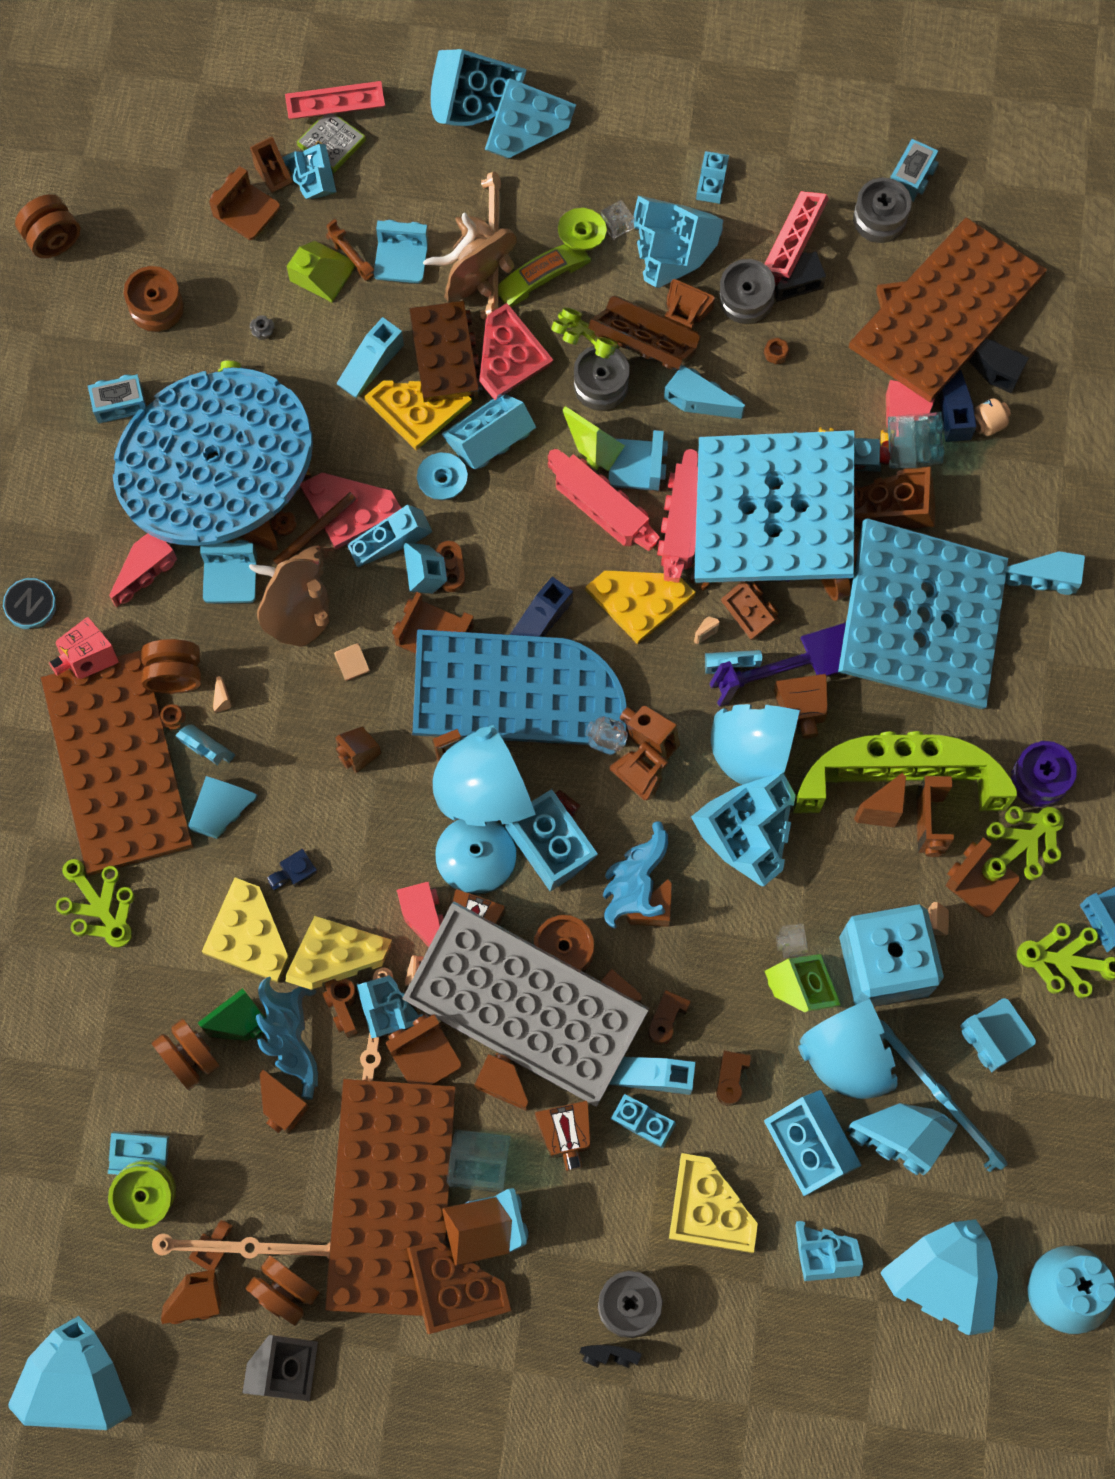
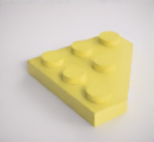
M234 878L202 953L261 977L267 978L270 976L272 981L278 983L289 957L259 886Z
M314 916L289 967L285 982L312 990L321 987L323 982L332 979L339 981L357 975L359 970L371 967V969L381 967L389 952L392 940Z
M681 1153L669 1239L754 1253L758 1223L743 1206L739 1197L728 1182L724 1180L710 1158Z

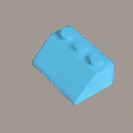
M505 394L497 400L492 399L443 432L442 436L466 465L477 469L486 466L489 460L497 454L505 453L510 448V445L516 441L527 438L536 426L524 403Z
M552 789L532 801L536 815L505 824V828L550 892L573 878L598 855Z
M821 1090L798 1099L764 1120L803 1196L862 1166Z

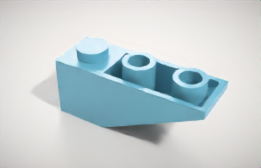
M382 317L365 336L337 381V385L357 398L404 346L402 330Z
M682 366L665 387L664 399L684 412L739 419L743 417L745 404H743L742 400L735 395H729L724 392L717 383L707 381L695 369H688Z
M407 504L348 543L347 546L356 566L360 567L404 549L403 545L405 543L418 542L430 534L432 529L423 510Z
M1058 551L1004 567L1003 572H1006L1005 582L1010 586L1026 585L1031 586L1035 590L1050 589L1064 595L1076 594L1082 584L1085 556Z
M623 1057L609 1085L690 1095L693 1088L695 1062L667 1058Z

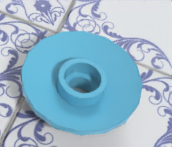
M440 452L432 454L424 459L418 467L417 481L419 488L425 495L433 499L447 500L454 498L463 491L467 484L468 473L465 464L460 458L451 453ZM441 477L447 479V481L444 483H441L438 480Z

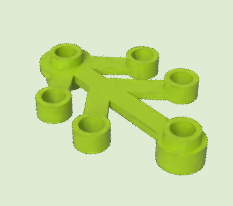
M564 307L562 312L558 314L559 320H554L551 330L564 334L563 340L565 342L576 345L579 337L583 335L595 345V354L609 359L610 355H614L615 349H620L617 341L598 337L594 334V331L588 329L589 324L581 320L582 314L579 311Z
M1013 806L1005 813V819L1008 823L1015 825L1023 822L1037 825L1031 830L1005 828L1001 823L994 822L987 828V836L991 840H999L1000 838L1019 840L999 858L992 857L985 862L982 867V873L990 881L1001 879L1006 873V866L1025 849L1027 866L1024 869V874L1029 880L1038 879L1043 873V868L1038 863V838L1044 833L1046 850L1042 854L1043 860L1048 864H1055L1061 857V851L1057 848L1056 832L1064 824L1061 812L1056 808L1046 807L1039 813L1023 812L1019 807ZM1010 812L1016 813L1018 819L1012 818ZM1047 816L1052 817L1055 823H1051ZM992 828H997L1000 834H994ZM1048 852H1053L1055 859L1050 858ZM992 864L998 865L1000 871L994 870ZM1030 868L1036 869L1037 875L1032 874Z
M76 859L67 861L62 869L63 875L68 881L78 885L91 905L74 903L69 898L63 897L56 903L57 911L62 915L77 914L97 917L105 924V926L88 925L83 919H76L71 923V931L78 937L85 935L103 937L110 946L115 948L127 945L131 940L132 930L126 922L130 904L134 901V893L130 888L123 887L117 892L116 896L120 903L116 919L109 912L115 883L120 877L118 870L113 866H107L103 869L102 878L104 879L100 898L86 879V870L82 862ZM71 866H77L78 869L75 873H69ZM114 871L115 876L112 879H107V873ZM123 893H130L129 899L121 900ZM68 902L69 908L65 911L61 910V905ZM78 924H84V929L81 932L75 931ZM121 929L122 935L118 938L113 937V932Z
M1065 923L1057 924L1052 932L1039 942L1025 941L1018 947V961L1027 968H1034L1045 981L1048 991L1052 994L1060 993L1065 987V982L1061 977L1054 976L1045 963L1055 964L1074 988L1075 995L1081 999L1087 998L1092 993V985L1088 981H1082L1072 967L1098 971L1104 979L1109 981L1115 980V972L1109 969L1110 963L1115 964V957H1109L1102 961L1073 956L1084 946L1092 945L1097 940L1098 934L1093 928H1085L1078 938L1057 953L1045 950L1055 942L1064 941L1069 937L1070 927ZM1057 928H1063L1066 935L1060 936L1057 933ZM1084 933L1092 934V941L1086 940ZM1027 950H1033L1036 953V957L1030 958L1027 955ZM1054 980L1059 982L1060 989H1054L1051 982ZM1079 985L1087 988V994H1082L1079 991Z

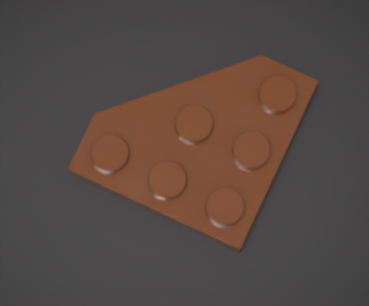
M434 1240L407 1248L427 1334L511 1311L503 1281L495 1276H491L473 1262L455 1266L452 1251L441 1242Z

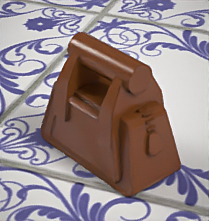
M673 279L667 294L666 304L669 312H666L665 318L693 329L696 321L701 322L713 310L715 297ZM676 313L688 317V320L676 315Z
M645 741L637 752L630 751L610 766V770L643 800H649L654 798L662 780L660 773L669 762ZM645 755L656 764L654 767L643 759Z

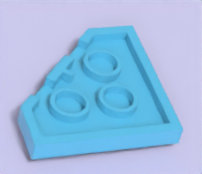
M511 78L507 79L485 150L504 158H510L568 129L576 104Z

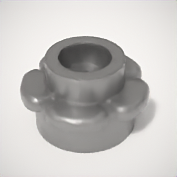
M264 315L257 316L250 323L252 335L261 340L268 339L273 333V320L268 319Z

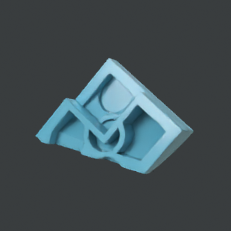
M317 144L303 152L294 151L282 157L285 165L293 173L291 178L300 186V191L306 199L319 198L336 192L326 144Z
M760 650L705 653V674H715L719 665L728 661L731 662L733 667H760L762 652Z
M194 725L185 726L176 735L183 744L201 757L205 756L217 766L222 759L230 763L235 756L233 752Z
M206 776L188 826L192 832L217 839L226 830V826L229 823L234 822L251 802L254 803L256 801L257 794Z
M390 975L356 985L371 1038L414 1026L413 1022L423 1016V1014L418 1015L413 1007L402 999L404 993L399 991L397 983Z

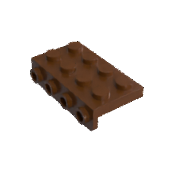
M616 295L609 299L606 309L593 317L588 326V329L594 331L596 336L615 340L620 347L637 350L642 357L659 360L663 366L672 370H679L694 357L701 339L699 332Z
M464 301L409 308L423 401L431 402L473 396L474 400H479V392H483V385L480 383V377H476L475 370L479 369L478 355L472 354L471 347H476L474 332H469L468 325H472L470 310H465Z

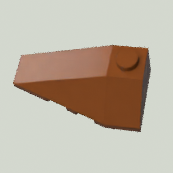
M931 467L903 469L897 471V474L886 479L881 477L874 480L872 484L861 488L856 487L860 500L854 507L855 525H862L863 520L868 518L900 528L935 526V496Z

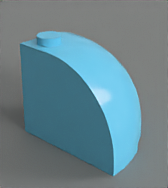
M463 49L439 50L431 86V109L435 120L446 125L469 126L495 117L507 79L511 78L522 83L527 69Z
M751 704L733 706L732 711L727 712V709L724 708L718 711L714 716L711 729V747L718 765L731 779L742 785L780 772L785 773L800 710L765 705V709L758 710L751 709Z
M494 725L480 728L475 733L462 738L453 744L438 762L433 776V794L441 812L454 821L457 818L465 820L467 825L486 826V822L501 820L502 824H508L536 815L518 768Z
M870 999L830 1017L807 1031L801 1037V1045L798 1046L802 1058L804 1061L809 1060L814 1072L821 1081L835 1092L851 1098L868 1099L882 1096L897 1088L896 1074H891L892 1067H895L890 1047L884 1048L882 1040H884L883 1033L885 1032Z

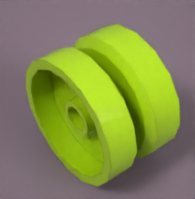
M141 1159L128 1164L114 1178L109 1188L108 1203L111 1213L121 1224L129 1228L145 1229L156 1225L165 1217L175 1200L176 1185L173 1175L164 1165L154 1160ZM137 1192H145L146 1198L144 1195L140 1197Z

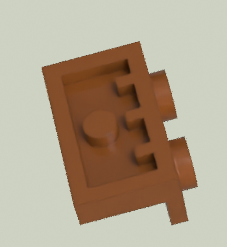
M742 581L720 600L751 640H755L773 624L778 625L781 622L777 616L780 613L772 602L767 603L762 597L764 591L756 582Z

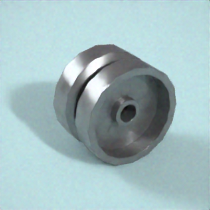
M884 177L872 179L864 184L858 193L853 215L854 226L858 233L865 239L877 243L890 242L899 237L906 227L912 200L909 191L902 183Z
M742 259L730 264L723 272L720 280V305L725 315L734 322L752 324L764 319L771 311L774 303L775 280L769 267L753 259Z
M591 346L581 352L574 363L575 394L584 406L593 410L615 408L624 400L628 393V361L626 356L618 349H615L614 355H610V358L606 359L596 355L595 346Z
M625 1271L615 1274L605 1283L600 1292L598 1311L601 1321L609 1331L619 1337L634 1338L644 1335L654 1327L661 1315L662 1299L659 1288L651 1278L640 1272ZM632 1300L635 1303V1308L626 1310L624 1302Z

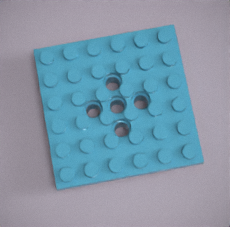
M854 430L699 437L695 582L854 578ZM776 486H781L780 489L772 490ZM800 509H806L805 512H797ZM774 510H780L779 513H771ZM748 511H754L753 514H746ZM775 533H780L778 537H771Z
M868 518L863 520L838 672L978 709L986 708L1006 572L1003 571L1004 567H1007L1008 558Z

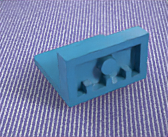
M1114 887L1099 895L1095 893L1087 897L1080 904L1091 926L1096 930L1106 952L1115 949Z

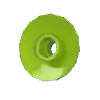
M574 208L566 212L560 218L558 224L559 237L563 243L572 249L580 251L592 250L598 247L604 241L607 232L606 223L601 215L587 208Z

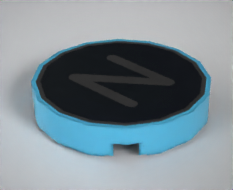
M25 578L15 582L8 588L4 596L3 608L7 618L15 626L22 629L39 628L52 619L56 611V599L53 590L45 582L36 578Z

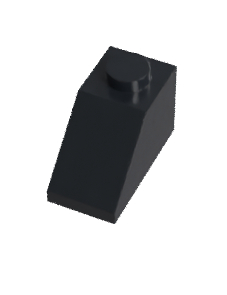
M816 251L802 253L790 278H781L777 285L776 302L824 288L826 275Z

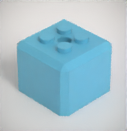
M920 904L852 916L839 937L852 997L856 1005L868 999L871 1000L873 1006H880L929 997L944 978L928 909ZM892 943L899 944L903 950L902 956H891L888 952V945Z

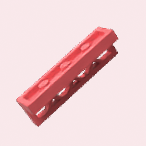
M381 81L285 94L289 120L385 107Z
M800 192L765 262V265L769 267L774 276L775 286L779 284L782 277L790 278L829 200L827 194Z

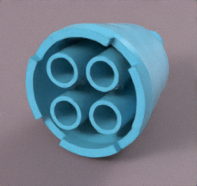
M1078 1246L1057 1247L1043 1254L1035 1262L1031 1271L1029 1285L1027 1286L1028 1298L1035 1314L1047 1326L1063 1333L1081 1334L1099 1327L1110 1315L1115 1302L1114 1278L1103 1260L1093 1252ZM1082 1281L1087 1282L1088 1286L1083 1287L1079 1291L1077 1286H1079Z

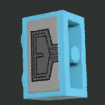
M911 139L890 179L902 183L909 191L911 200L914 202L918 193H924L929 182L926 178L929 174L933 176L939 162L936 161L938 150Z
M138 374L123 375L119 379L101 380L95 384L88 385L93 413L98 424L134 416L140 408L144 410L147 407Z

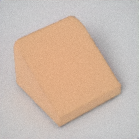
M359 643L334 653L345 681L370 672Z
M933 902L928 908L934 935L946 936L948 935L949 910L940 903Z

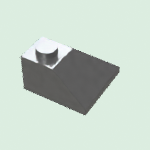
M269 1335L247 1363L243 1393L310 1401L318 1342Z

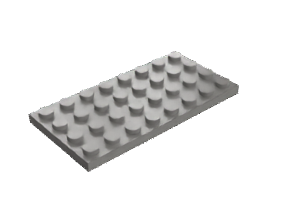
M455 901L451 904L402 998L430 1015L434 1014L442 1022L596 1107L649 1010L643 1004Z

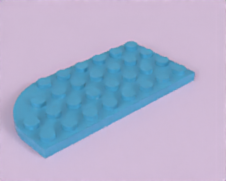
M417 630L412 735L439 737L458 729L461 738L475 733L480 728L494 725L501 738L507 741L624 747L626 745V724L620 720V715L626 708V699L622 686L610 666L588 647L564 638ZM606 717L618 721L614 722L613 726L610 722L601 729L603 719Z

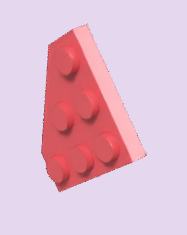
M508 303L488 314L485 324L480 383L493 399L497 400L549 367L554 361Z
M320 473L302 482L300 485L318 519L349 492L357 499L324 528L336 550L355 540L401 509L391 490L326 473Z

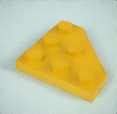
M382 381L365 395V401L416 451L472 404V399L469 396L424 402L420 381H409V383Z
M605 570L585 587L586 592L637 644L695 596V591L682 578H680L679 583L665 581L664 573Z

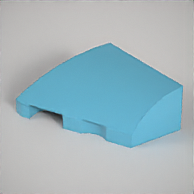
M796 1221V1235L804 1281L860 1276L863 1261L857 1239L848 1236H838L833 1231L824 1228L822 1232L805 1227V1222Z

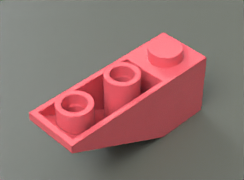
M147 533L133 544L109 595L116 607L129 602L138 590L148 587L157 575L173 567L177 558L173 549L166 541L155 538Z
M429 882L398 889L397 894L406 924L429 947L444 919L442 914L437 915L435 905L440 904L436 888L430 890Z

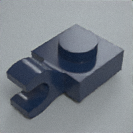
M301 849L281 861L280 866L283 870L271 874L267 879L275 891L289 881L296 887L317 874V870L304 850Z

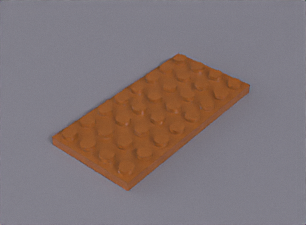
M966 217L850 341L848 348L931 403L975 354L976 349L983 341L993 334L1045 276L1047 269Z
M141 650L118 656L119 662L83 679H78L71 669L58 676L54 673L41 677L85 870L88 876L101 873L107 866L120 868L193 847L164 727L161 722L156 695L154 691H149L142 686V670L146 666L141 662Z
M343 1079L325 1311L423 1316L407 1248L434 1240L445 1245L446 1225L442 1209L448 1207L455 1086Z

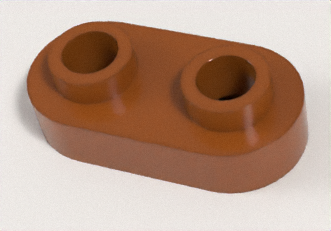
M444 541L436 549L444 557L447 581L441 587L447 592H457L465 584L462 551L456 542ZM447 554L454 556L452 559L445 558ZM456 578L457 581L455 583H449L448 579Z

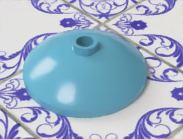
M458 819L444 830L436 847V863L442 878L454 889L472 895H480L496 890L508 880L516 863V847L513 838L501 823L491 821L486 822V826L467 825L465 820ZM474 846L481 849L477 854L471 853L470 850Z

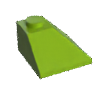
M313 241L298 248L287 265L290 282L333 302L356 266L348 257L317 241Z
M565 406L562 411L578 452L587 457V464L598 470L601 466L609 471L625 445Z
M821 954L789 958L765 971L768 985L774 997L803 1012L833 1008L841 1005Z

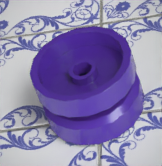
M1040 741L1031 744L1021 753L1011 771V780L1016 788L1017 796L1023 802L1033 807H1048L1060 801L1070 790L1076 779L1077 765L1072 754L1064 746L1051 741Z

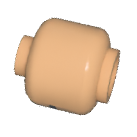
M993 398L974 408L977 433L990 436L1005 429L1009 424V416L1011 415L1008 405Z

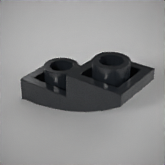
M611 1345L581 1347L579 1354L584 1356L583 1362L597 1368L600 1363L606 1365L610 1355L615 1356L613 1362L626 1368H630L631 1364L637 1366L642 1355L630 1349Z

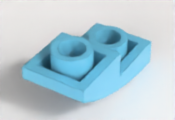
M705 151L696 200L720 204L729 155Z
M626 1094L623 1095L611 1117L616 1123L661 1148H664L676 1125L675 1121L651 1110L649 1106Z

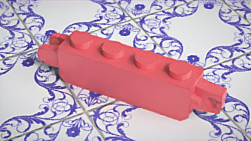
M558 449L549 451L548 468L556 474L557 490L623 546H631L635 542L648 551L653 549L659 542L660 537L649 525L648 514L640 506L635 507L629 502V498L621 490L616 491L610 485L609 480L602 474H596L585 459H579L574 454L569 458Z
M686 449L683 454L682 464L677 463L675 473L670 472L668 488H673L672 495H666L664 510L669 511L668 518L663 517L661 533H666L665 541L659 540L657 552L658 556H662L661 566H664V580L677 583L680 581L683 569L686 570L692 566L696 545L698 453L693 449Z

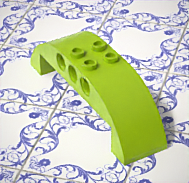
M888 731L880 735L848 740L821 756L811 767L802 782L793 806V813H820L826 800L825 782L892 781L902 772L906 776V781H922L924 776L952 777V781L977 780L980 811H1006L1016 798L1017 791L1002 766L988 753L971 743L944 735H923V732L920 731L909 732L907 735H896V732Z

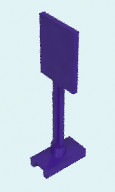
M846 623L801 636L800 639L806 653L742 673L740 671L735 672L730 661L721 663L709 683L711 688L718 686L722 695L717 702L718 706L721 707L729 704L737 689L744 687L746 683L808 664L813 666L816 675L826 674V677L840 673L838 670Z

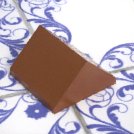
M903 772L860 804L854 817L857 823L895 828L903 814L906 776Z
M497 1197L442 1209L455 1266L510 1253L512 1219Z

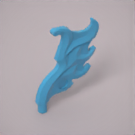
M660 821L652 824L654 832L652 839L628 850L624 854L627 860L614 863L606 872V879L616 875L603 893L605 899L611 894L614 895L604 913L606 923L612 928H616L615 921L621 915L627 913H641L647 917L665 913L662 905L650 906L653 880L649 875L663 859L668 845V834Z
M269 976L262 980L258 988L259 999L266 1010V1018L264 1019L261 1014L256 1015V1020L268 1039L267 1043L262 1038L258 1039L259 1048L266 1055L278 1056L279 1060L275 1062V1065L284 1073L300 1078L302 1080L301 1083L304 1084L301 1098L312 1100L314 1088L318 1086V1071L312 1053L301 1039V1032L305 1029L302 998L304 995H315L316 990L300 986L293 989L292 992L279 993L271 988V977Z

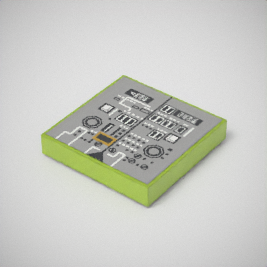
M330 114L322 115L297 141V146L305 151L317 144H326L331 170L335 173L366 139L365 135L339 116Z

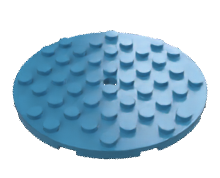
M223 368L222 372L207 374L206 371L190 375L176 381L154 395L155 400L146 409L140 408L130 420L121 435L114 455L116 463L113 483L117 498L125 512L140 529L155 538L173 544L191 546L210 545L237 538L256 529L271 519L289 502L301 485L309 468L313 448V435L307 413L291 389L279 383L276 378L259 371L244 368ZM218 452L219 456L216 455L215 457L207 460V456L209 454Z

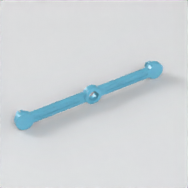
M880 1020L885 1032L883 1037L929 1087L936 1099L950 1111L988 1155L989 1161L984 1163L985 1168L991 1165L987 1169L989 1172L995 1167L1000 1170L1004 1169L1007 1166V1161L1001 1153L994 1149L952 1101L949 1092L930 1076L895 1036L892 1029L884 1021Z

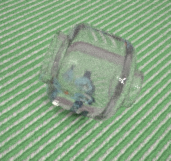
M605 716L598 717L595 722L591 721L586 729V736L589 737V746L609 755L614 754L616 751H621L627 740V732L623 723Z

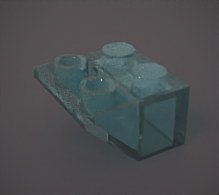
M941 412L888 417L890 468H920L943 463L945 450L942 441V431L944 424Z
M455 1129L450 1153L447 1185L449 1187L503 1192L511 1136Z

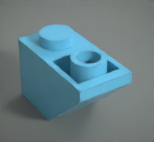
M405 543L403 546L410 592L433 594L447 581L444 557L429 545Z

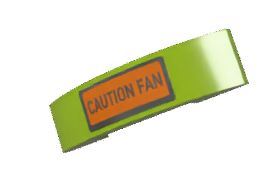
M566 244L553 248L530 260L506 277L498 285V296L504 304L508 303L510 307H513L527 299L530 291L567 270L571 274L590 263L591 258L586 251L572 249Z

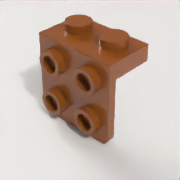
M241 166L227 176L225 183L219 190L213 192L209 201L213 217L248 240H254L280 210L279 202L250 184L248 171Z
M982 838L978 844L973 841L963 854L967 858L962 864L956 862L949 870L947 875L951 878L945 886L984 917L988 918L992 916L1019 882V876L1006 866V873L998 881H990L984 877L982 867L988 859L994 856L987 852L992 844L985 838ZM992 864L994 870L1000 871L998 865Z
M425 1014L417 1018L413 1022L414 1026L406 1031L399 1029L389 1035L390 1040L385 1042L408 1083L434 1085L461 1068V1062L441 1030L434 1014L429 1017Z

